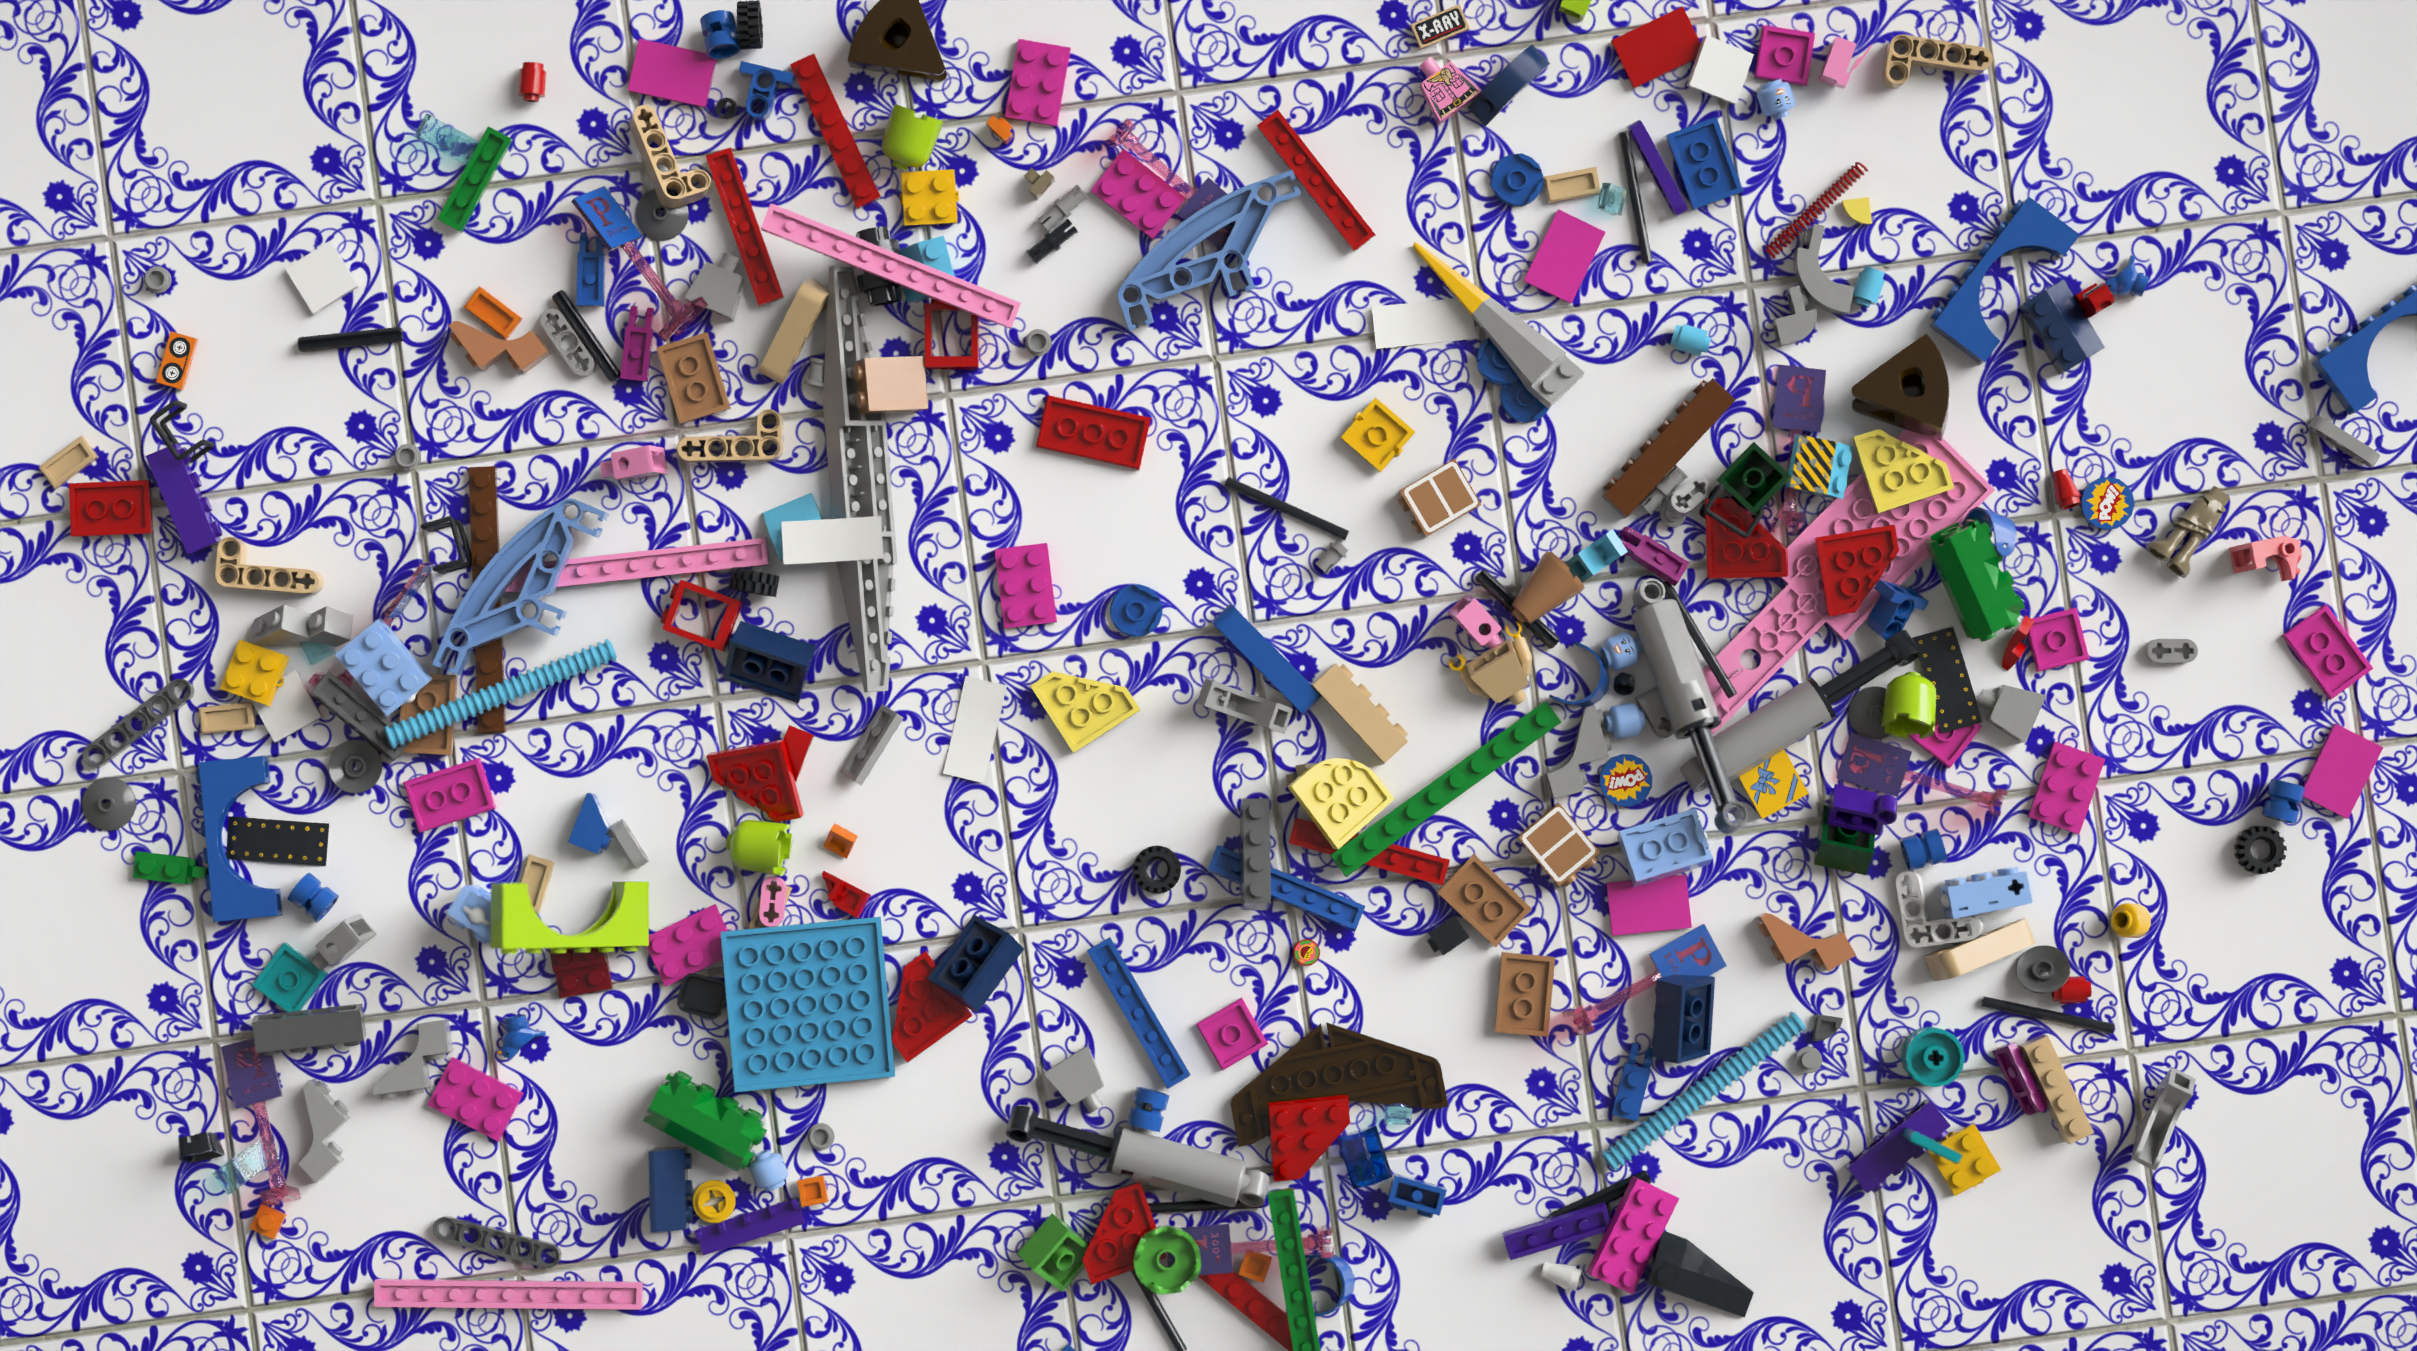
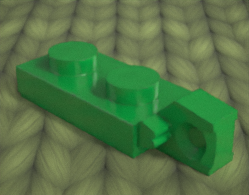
M136 851L133 878L188 884L193 883L194 877L205 878L206 874H209L208 867L195 866L196 859H191V857Z

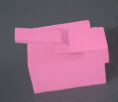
M1836 36L1831 43L1818 80L1844 89L1851 72L1858 67L1872 46L1870 45L1863 56L1856 60L1850 72L1847 73L1846 71L1856 43Z

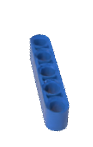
M1229 604L1212 621V624L1301 714L1304 715L1322 697L1233 605Z

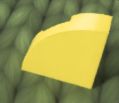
M1869 197L1841 201L1844 211L1854 221L1863 225L1872 224Z

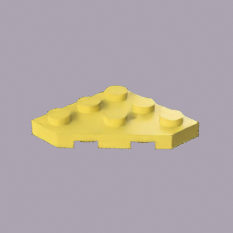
M1880 429L1852 438L1877 514L1954 489L1947 464L1916 447L1900 441Z
M1053 671L1031 685L1034 693L1073 753L1140 711L1128 689L1122 686Z

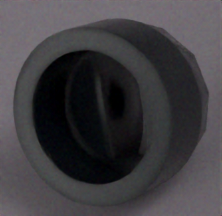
M722 98L716 104V113L723 119H730L737 113V104L731 98ZM729 102L732 105L727 109L726 113L723 115L722 113H720V111L723 109L726 103Z
M1625 672L1619 673L1614 679V691L1620 695H1630L1634 692V677Z

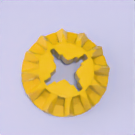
M720 1180L704 1182L697 1188L693 1196V1207L696 1214L704 1221L710 1223L726 1220L736 1206L735 1193L729 1184ZM710 1190H712L716 1197H725V1199L718 1203L719 1212L717 1208L715 1209L714 1205L704 1206L711 1199Z

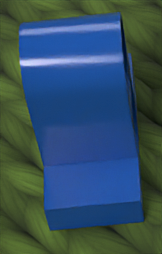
M741 61L740 74L752 78L746 101L747 112L752 119L765 121L772 113L778 85L793 88L795 76L790 72ZM764 76L772 78V83L767 88H761L758 85L759 80ZM756 102H764L766 108L764 112L755 114L752 111L753 105Z
M1879 579L1874 589L1881 595L1867 619V625L1887 641L1891 636L1903 630L1915 608L1924 611L1929 601L1912 588Z

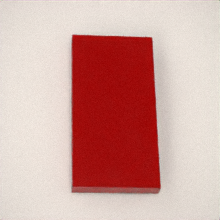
M1047 395L1036 447L1140 470L1151 418Z

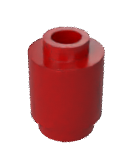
M524 62L519 70L518 95L523 97V101L539 102V98L545 97L546 71L544 70V64Z
M2085 976L2069 977L2060 989L2051 992L2053 1002L2059 1001L2060 1004L2086 1003L2087 997L2092 995L2091 982L2086 981Z

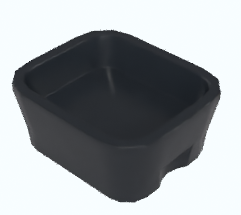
M689 973L683 978L677 999L679 1009L697 1016L716 1019L721 1015L726 1000L725 982Z
M212 1132L199 1133L178 1139V1160L194 1163L225 1155L219 1135Z

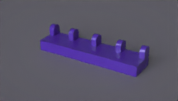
M796 1197L726 1219L722 1222L698 1228L694 1232L697 1241H699L702 1254L706 1255L805 1224L806 1221L799 1198Z
M1602 1202L1502 1232L1508 1256L1510 1260L1606 1232L1611 1221L1606 1204Z

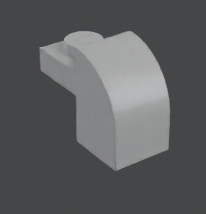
M1799 286L1786 290L1791 315L1772 321L1778 347L1801 341L1811 333L1816 324L1817 311L1816 309L1805 310V307L1808 306V300L1805 291H1800Z

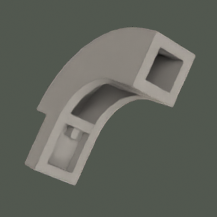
M1813 224L1810 230L1806 229L1803 245H1806V249L1798 247L1794 252V272L1801 290L1805 291L1807 298L1815 305L1828 312L1846 316L1850 311L1855 287L1833 282L1824 275L1819 265L1818 255L1825 226Z
M1205 678L1197 704L1283 734L1286 732L1293 708Z

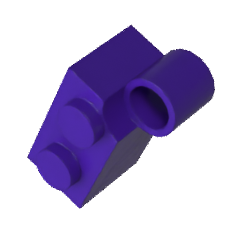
M1835 784L1828 803L1827 825L1880 835L1883 824L1888 825L1896 821L1898 801L1891 795L1878 796L1876 792Z

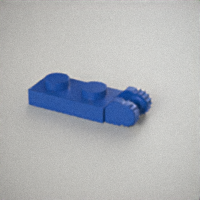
M580 232V249L577 252V306L605 307L604 237L600 232H597L595 239L596 252H587L589 243L587 232Z
M1632 1043L1627 1062H1624L1611 1111L1612 1115L1638 1121L1651 1072L1653 1048L1648 1047L1645 1052L1643 1067L1633 1065L1639 1048L1638 1044Z

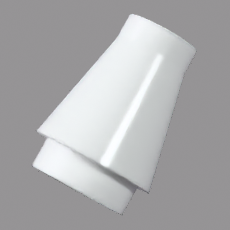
M1545 1261L1541 1277L1552 1281L1567 1291L1570 1289L1576 1291L1582 1270L1577 1269L1575 1265L1556 1264Z

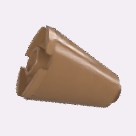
M1547 551L1543 554L1511 604L1514 609L1511 613L1520 623L1523 624L1526 621L1530 624L1581 593L1585 587L1577 575L1573 578L1569 571L1570 568L1559 557Z

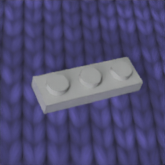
M882 704L840 772L862 786L904 717Z

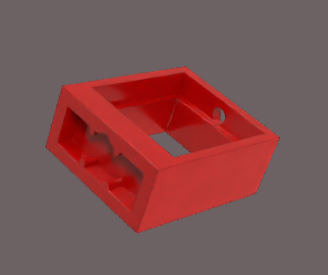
M931 299V303H924L926 370L979 369V317L971 314V356H932V312L966 311L936 299Z
M680 580L679 584L675 583L670 593V598L673 599L670 609L665 608L660 623L664 624L662 629L725 652L743 602L684 580ZM686 589L728 604L715 641L673 626Z

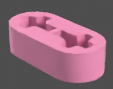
M777 876L765 879L761 887L759 917L761 922L769 927L779 925L785 915L787 887L785 881ZM773 880L777 881L778 886H781V891L776 892L775 900H771L772 892L767 890V885H771ZM771 903H775L774 911L779 913V918H774L773 922H769V917H765V912L770 911Z

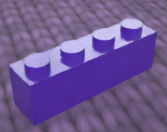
M173 444L179 455L187 450L179 444ZM168 447L147 455L146 459L186 553L194 555L218 545L221 541L220 536L223 533L219 523L212 520L210 515L212 506L206 496L203 497L199 487L202 486L198 474L196 472L192 473L189 462H191L190 455L182 460H176Z
M1926 1099L1850 1160L1844 1167L1865 1192L1869 1193L1872 1190L1875 1193L1886 1184L1884 1180L1891 1174L1896 1176L1907 1167L1905 1163L1912 1157L1917 1159L1927 1151V1149L1903 1138L1902 1133L1905 1127L1938 1142L1948 1134L1946 1129L1951 1125L1935 1105Z

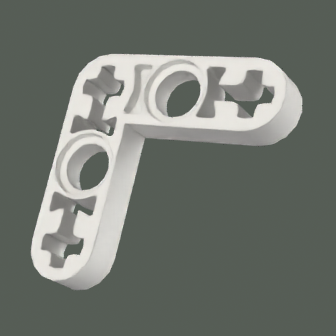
M1909 870L1898 875L1896 889L1904 937L1910 946L1919 948L1968 941L1981 935L1983 931L1982 921L1973 915L1956 919L1947 918L1929 921L1921 876L1917 872ZM1907 875H1909L1910 879L1915 880V884L1911 886L1912 894L1917 892L1918 897L1913 896L1905 899L1904 894H1910L1909 887L1903 885ZM1910 901H1915L1920 906V913L1917 916L1909 915L1906 910L1907 904ZM1968 920H1970L1971 925H1976V930L1972 931V935H1970L1969 931L1958 932L1960 937H1956L1957 928L1954 922L1957 921V927L1967 925ZM1940 924L1948 925L1951 930V934L1947 939H1942L1937 934V928ZM1928 925H1931V936L1920 938V942H1918L1917 938H1912L1911 933H1914L1916 928H1918L1919 932L1930 931Z

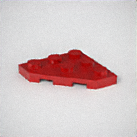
M1710 498L1705 499V506ZM1716 498L1709 509L1745 533L1754 520V517L1734 498ZM1705 514L1707 579L1788 577V549L1759 522L1748 538H1743Z
M1895 524L1814 538L1827 616L1854 613L1860 607L1867 594L1872 590L1887 566L1899 552Z
M784 739L711 752L707 755L713 781L722 787L726 786L735 792L738 798L752 807H758L767 813V817L773 821L780 822L797 819L804 815Z
M927 951L905 965L903 970L892 1042L907 1063L973 1016L967 1007L958 1003L927 979L937 966Z
M1347 1094L1268 1103L1274 1182L1301 1179L1350 1124L1349 1098Z
M1139 1181L1114 1191L1082 1257L1091 1285L1134 1270L1133 1256L1138 1241L1145 1233L1156 1228L1145 1193ZM1165 1252L1160 1255L1159 1260L1167 1258Z

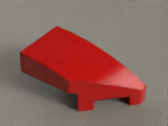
M2027 615L2017 626L2005 649L2002 667L2007 671L2021 658L2027 647L2021 641L2027 636L2034 623Z
M789 725L784 736V742L794 780L797 782L814 735Z
M823 871L822 877L825 879L829 901L833 902V905L859 918L871 894Z

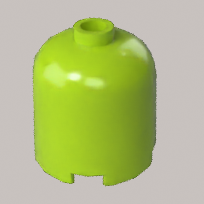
M895 104L882 140L883 153L886 157L894 160L892 166L907 171L908 166L921 167L928 162L941 132L943 121L924 114L921 119L914 117L915 111Z
M1907 672L1905 675L1894 678L1887 685L1881 721V726H1885V733L1902 739H1908V734H1919V739H1924L1934 734L1936 688L1933 683L1916 672Z
M755 820L740 822L734 829L733 834L728 835L726 841V849L730 850V856L734 865L744 870L783 876L786 872V868L782 867L784 858L790 859L792 833H787V829L789 830L791 825Z

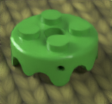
M1159 1226L1153 1228L1142 1236L1135 1247L1133 1261L1139 1280L1156 1294L1163 1295L1182 1292L1200 1273L1201 1256L1199 1248L1192 1236L1178 1227ZM1170 1252L1174 1255V1263L1171 1266L1165 1267L1159 1263V1257L1162 1253Z

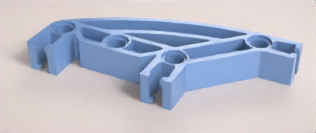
M1293 170L1244 186L1217 199L1191 215L1163 237L1136 265L1118 290V301L1128 331L1138 328L1137 323L1132 325L1128 310L1129 307H1134L1138 304L1142 305L1148 319L1143 321L1144 325L1154 323L1146 294L1160 300L1213 282L1218 270L1221 272L1229 297L1239 294L1237 289L1233 290L1229 276L1230 273L1239 270L1242 271L1248 285L1244 287L1245 291L1254 289L1255 286L1246 261L1274 205L1301 195L1299 188L1295 186L1292 187V193L1279 196L1274 185L1275 182L1289 177L1291 181L1295 180ZM1261 186H1268L1272 191V196L1268 201H1263L1258 197L1257 192ZM1235 222L1221 251L1179 265L1175 264L1205 238L1227 224ZM1229 253L1237 255L1239 263L1234 269H1230L1224 264V258ZM1179 270L1185 271L1189 277L1188 282L1184 286H1179L1174 282V274ZM1128 287L1135 288L1138 292V299L1133 303H1128L1123 298V293Z
M568 498L549 508L521 529L491 559L469 588L446 630L432 665L446 669L447 664L443 662L449 650H456L459 652L455 667H449L448 671L461 676L471 651L530 626L553 636H558L561 627L556 625L549 628L540 623V619L543 616L544 610L557 613L556 619L561 620V618L565 619L567 612L541 601V599L554 594L576 540L571 528L599 538L602 532L601 528L598 527L591 530L582 525L585 513L590 512L599 515L598 520L601 522L603 520L606 521L609 514L578 500ZM574 505L578 509V514L576 518L568 520L565 516V511L567 507ZM553 554L557 558V564L552 569H547L544 564L545 558ZM534 560L518 600L493 610L511 583ZM532 603L536 607V613L533 617L526 618L523 612L524 607ZM458 632L464 633L466 637L465 643L460 647H457L453 640Z

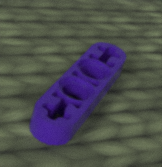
M1638 120L1628 125L1627 128L1630 136L1673 215L1677 217L1687 212V205L1643 123Z

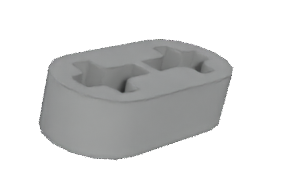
M1694 477L1668 499L1666 507L1669 514L1676 518L1686 516L1708 497L1711 491L1710 484L1702 477ZM1699 487L1701 491L1693 496L1692 490ZM1684 499L1686 503L1683 506L1678 507L1676 503Z
M2155 639L2148 642L2145 647L2147 659L2154 663H2188L2193 661L2198 654L2197 645L2189 639ZM2158 643L2160 648L2169 649V653L2160 654L2159 658H2157V655L2152 653L2151 650L2156 648ZM2183 643L2186 644V648L2191 649V654H2187L2186 659L2183 658V654L2174 653V649L2183 648Z
M623 819L611 825L613 833L637 869L649 862L644 850Z

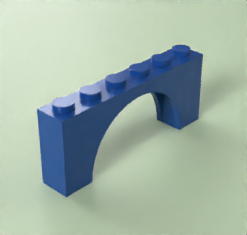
M2030 197L2026 198L2023 202L2019 199L2010 210L2013 216L2007 223L2004 220L1994 231V234L1997 235L1992 244L1988 241L1978 253L1981 256L1980 260L1976 265L1971 263L1962 274L1965 280L1960 286L1955 284L1946 296L1950 300L1944 308L1939 305L1930 317L1934 321L1929 327L1979 364L1987 360L2000 342L1986 325L1979 302L1981 283L1991 264L2001 255L2018 249L2042 250L2060 259L2065 256L2080 236L2079 233Z
M2416 284L2402 292L2404 297L2398 302L2393 299L2380 308L2382 310L2380 315L2375 318L2373 315H2370L2359 323L2361 328L2355 333L2349 330L2337 340L2340 343L2334 348L2327 346L2316 354L2319 359L2314 361L2312 365L2349 415L2358 412L2377 398L2368 377L2367 362L2369 350L2375 337L2388 323L2400 317L2417 316Z
M268 756L199 762V768H196V780L198 784H201L202 795L198 796V805L200 811L203 810L204 821H201L202 837H206L207 847L203 849V859L205 864H208L209 874H206L205 877L206 888L211 891V901H208L209 916L213 917V922L283 915L280 889L260 887L242 878L228 861L222 840L224 821L233 803L251 788L271 783Z

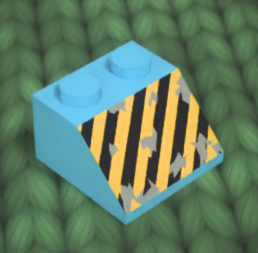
M1795 434L1788 471L1792 478L1786 483V487L1818 497L1843 499L1853 447L1835 441Z

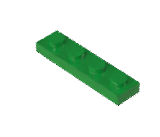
M489 126L487 127L437 218L439 221L461 233L464 231L513 141L511 138Z

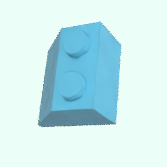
M944 236L917 242L900 250L901 255L955 277ZM903 287L907 304L931 298Z
M812 493L763 512L769 535L782 562L781 522L823 520Z

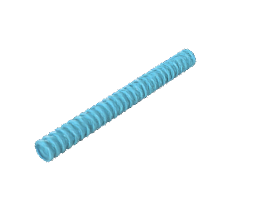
M605 639V643L601 644L598 642L595 647L590 645L587 650L582 648V652L577 653L575 651L572 656L567 654L565 655L566 658L562 659L560 657L557 662L552 660L547 666L544 663L542 668L534 667V671L527 670V673L524 675L519 673V677L515 678L512 676L509 681L504 679L501 684L496 682V686L491 687L489 685L486 690L481 688L479 689L480 692H471V696L466 694L463 699L458 697L453 703L448 701V705L444 706V704H441L438 709L433 707V711L428 712V710H425L423 715L418 713L415 718L410 716L408 717L409 720L405 721L403 719L400 724L395 722L390 728L387 725L384 731L390 746L393 749L397 748V744L405 745L404 742L407 740L412 742V739L415 737L420 739V735L424 734L427 736L430 731L435 733L436 729L440 728L442 730L445 725L450 727L453 722L458 724L460 723L459 720H468V716L475 717V714L478 712L483 714V710L491 711L493 706L498 708L499 704L503 703V705H506V701L511 700L513 702L516 697L521 699L523 698L522 695L526 694L528 696L531 691L536 693L541 687L544 690L549 684L554 686V682L561 683L562 679L569 680V676L573 675L576 677L579 672L584 674L587 669L592 671L593 667L597 666L599 668L602 663L607 665L610 660L614 662L617 656L612 643Z
M1789 1012V1017L1784 1016L1782 1022L1777 1021L1774 1028L1772 1026L1769 1027L1770 1031L1762 1032V1037L1757 1036L1755 1042L1750 1041L1748 1047H1742L1743 1051H1737L1735 1057L1730 1056L1728 1062L1723 1061V1065L1715 1067L1716 1071H1710L1708 1077L1703 1076L1701 1082L1696 1081V1086H1690L1687 1092L1683 1091L1681 1097L1676 1096L1674 1102L1669 1101V1106H1663V1110L1660 1112L1657 1110L1655 1112L1656 1115L1654 1117L1649 1116L1647 1122L1645 1120L1642 1121V1126L1639 1127L1637 1125L1634 1132L1630 1130L1627 1137L1625 1135L1622 1136L1623 1140L1620 1142L1617 1140L1615 1142L1616 1145L1613 1147L1610 1145L1607 1152L1603 1150L1602 1156L1611 1169L1617 1171L1619 1165L1624 1166L1626 1160L1631 1161V1156H1637L1639 1150L1644 1151L1646 1145L1651 1146V1142L1659 1140L1658 1136H1664L1666 1130L1671 1131V1127L1673 1125L1678 1126V1122L1680 1120L1684 1121L1685 1116L1688 1115L1690 1117L1693 1110L1697 1112L1700 1105L1705 1106V1102L1707 1100L1710 1102L1712 1100L1711 1097L1714 1095L1717 1097L1720 1090L1723 1092L1726 1090L1725 1087L1727 1085L1729 1087L1732 1086V1081L1735 1080L1737 1082L1739 1076L1744 1077L1747 1070L1749 1072L1752 1071L1751 1067L1754 1065L1756 1067L1759 1066V1061L1764 1062L1766 1056L1771 1057L1773 1051L1777 1052L1779 1051L1778 1047L1786 1045V1041L1791 1042L1793 1036L1798 1037L1800 1031H1806L1805 1025L1795 1012Z

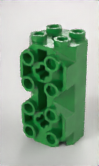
M1970 518L1964 520L1965 526L1960 527L1957 522L1933 533L1930 536L1931 540L1926 539L1924 544L1966 636L1972 639L1980 638V641L1984 642L1995 637V632L2002 628L2008 630L2019 624L2017 618L2020 616V610L2024 609L2025 606L2021 597L2015 594L2012 585L2014 581L2011 574L2007 570L2002 572L1999 568L1998 563L2003 561V556L1997 553L1990 539L1992 537L1990 527L1986 522L1980 524L1977 519Z
M678 1070V1072L669 1073L665 1078L668 1081L665 1085L661 1084L647 1110V1113L651 1115L645 1116L643 1121L736 1172L740 1168L745 1170L754 1156V1153L751 1152L753 1146H758L767 1132L763 1128L765 1123L761 1121L763 1115L751 1108L746 1111L738 1107L739 1102L725 1095L722 1099L714 1095L716 1090L705 1083L697 1085L691 1082L693 1077L683 1071Z

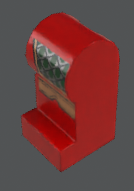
M2095 283L2074 296L2087 318L2092 317L2115 302L2112 293L2104 283L2100 285Z

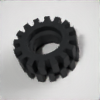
M759 0L738 1L737 31L740 49H762L763 24Z
M732 567L729 589L776 597L780 576Z
M2268 826L2249 827V829L2242 831V835L2236 839L2238 843L2234 845V849L2237 850L2235 858L2239 859V865L2245 867V870L2257 874L2273 872L2275 868L2282 865L2281 861L2286 858L2284 850L2287 851V846L2283 844L2285 842L2284 838L2279 836L2280 833L2277 830H2273ZM2259 839L2265 840L2270 846V853L2264 860H2257L2251 854L2252 844Z
M1151 846L1144 849L1138 854L1133 865V875L1136 882L1143 890L1150 893L1159 894L1169 891L1176 885L1181 874V865L1177 855L1169 848L1163 846ZM1160 859L1166 863L1168 871L1163 879L1153 880L1148 876L1146 869L1151 860Z

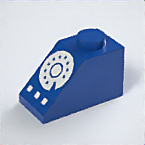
M586 794L568 843L593 853L601 854L602 850L607 851L612 836L609 835L611 828L595 794Z

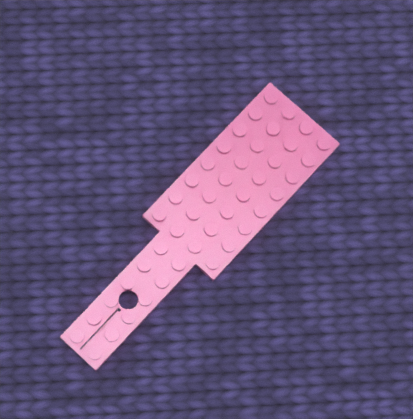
M1906 429L1896 437V439L1904 441L1922 452L1945 462L1954 489L1877 514L1862 471L1846 487L1844 498H1835L1786 547L1788 549V577L1780 578L1787 585L1715 656L1727 677L1730 678L1729 680L1737 694L1728 699L1708 664L1702 669L1722 721L1719 726L1711 730L1712 735L1824 623L1830 626L1845 641L1869 617L1881 594L1873 587L1856 612L1828 617L1814 538L1895 524L1899 552L1879 579L1901 585L1930 556L1924 541L1926 539L1931 540L1930 536L1933 533L1958 522L1960 526L1968 512L1975 507H1979L1994 492L1995 489L1943 438L1942 441ZM1746 649H1753L1759 653L1760 664L1756 669L1748 670L1741 665L1740 656Z

